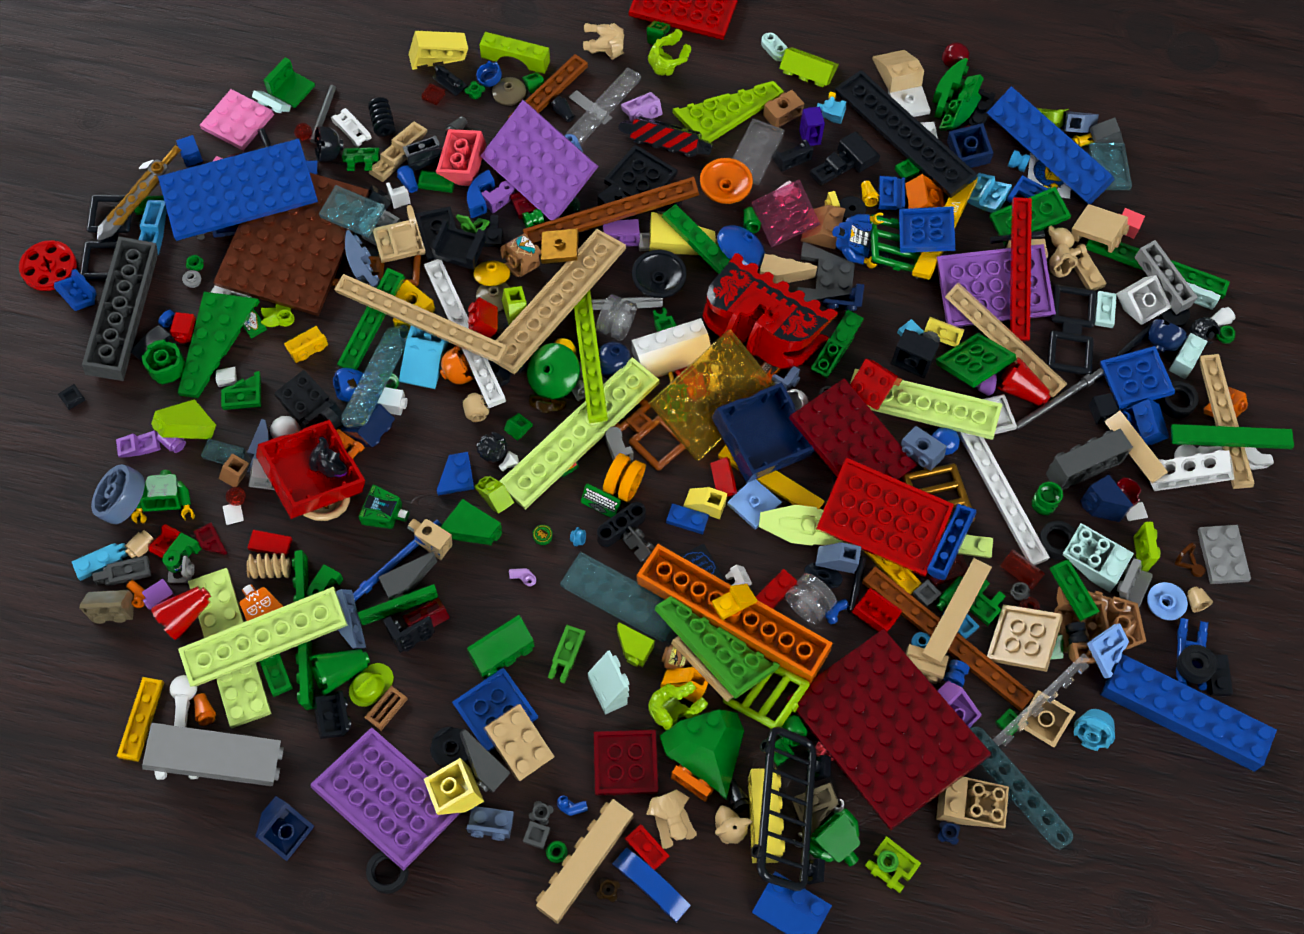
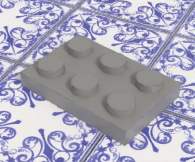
M1238 525L1199 527L1197 531L1210 584L1249 582L1251 576Z

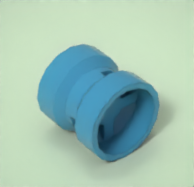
M1014 150L1008 167H1018L1019 171L1024 172L1031 156L1027 154L1022 156L1019 151Z

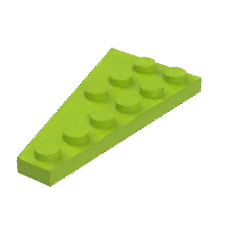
M774 81L756 85L753 89L746 91L742 89L738 90V93L730 95L727 93L704 100L703 103L695 105L691 103L685 108H673V114L686 128L699 131L702 134V139L712 142L764 109V105L768 101L778 98L784 91Z

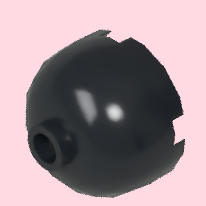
M316 127L314 142L317 145V148H315L317 161L330 162L335 160L340 150H343V139H340L338 133L330 127Z

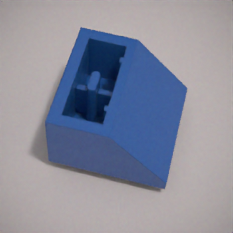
M1144 400L1121 411L1147 445H1153L1169 438L1160 405L1153 400Z

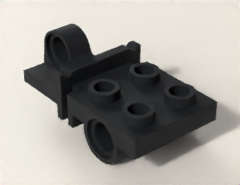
M302 370L274 393L286 411L295 417L300 424L302 423L303 428L311 426L318 419L322 418L324 421L330 420L334 428L337 429L348 420V417L339 409L336 402L332 398L329 400V396L305 370Z

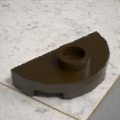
M536 395L529 396V404L543 413L563 410L566 407V401Z

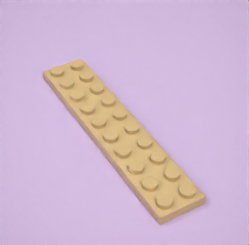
M596 229L578 249V260L567 261L496 339V341L508 347L498 365L515 375L626 250V244Z

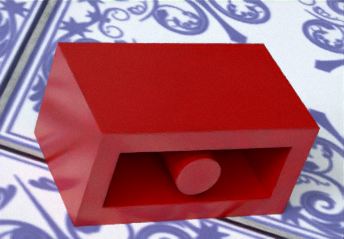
M480 297L475 303L472 302L468 308L469 329L491 338L498 330V307Z

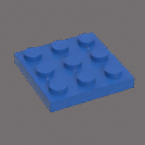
M953 206L899 209L900 253L955 251Z
M1155 346L1100 361V366L1104 371L1118 409L1133 406L1147 399L1156 400L1175 394V389Z
M504 667L452 702L478 742L488 752L493 750L495 746L485 733L483 727L514 706L521 704L532 722L538 719V715Z

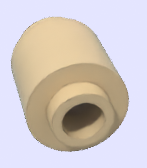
M145 530L141 533L138 532L125 545L127 548L125 553L132 559L142 557L149 550V544L155 539Z

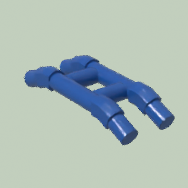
M1180 618L1177 631V659L1182 651L1190 645L1206 647L1208 622L1200 621L1197 642L1186 640L1189 619ZM1192 660L1194 667L1202 668L1199 661ZM1176 667V678L1179 682L1187 685L1186 680L1179 674ZM1207 683L1198 684L1199 690H1206Z

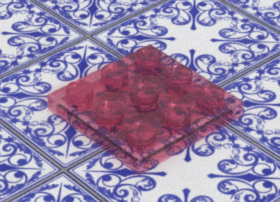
M800 179L751 202L771 248L820 225Z

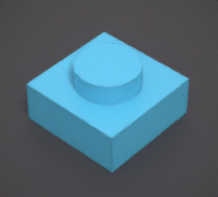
M912 319L897 331L900 336H902L905 329L915 331L921 336L924 333Z

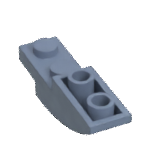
M349 230L346 231L345 250L352 272L357 280L377 288L380 279L377 275L373 276L371 274L374 271L370 267L372 263L368 258L371 256L365 246L363 248L360 246L362 242L356 234L353 236Z

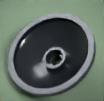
M652 250L644 253L636 260L632 269V279L637 289L653 298H666L679 292L685 284L687 275L683 261L674 253L666 250Z

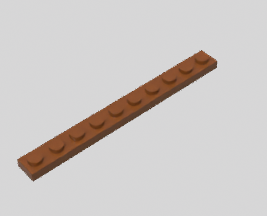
M691 177L525 228L523 232L529 237L533 245L542 244V232L578 228V232H582L699 196V191L695 178Z
M875 566L863 579L862 583L900 608L903 617L931 638L941 619ZM959 633L956 634L947 652L956 660L969 665V670L1021 712L1033 698L1034 694Z

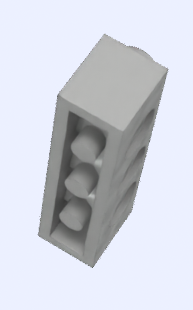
M1154 240L1141 247L1135 256L1136 261L1147 276L1157 275L1175 314L1177 315L1190 308L1198 297L1157 241Z

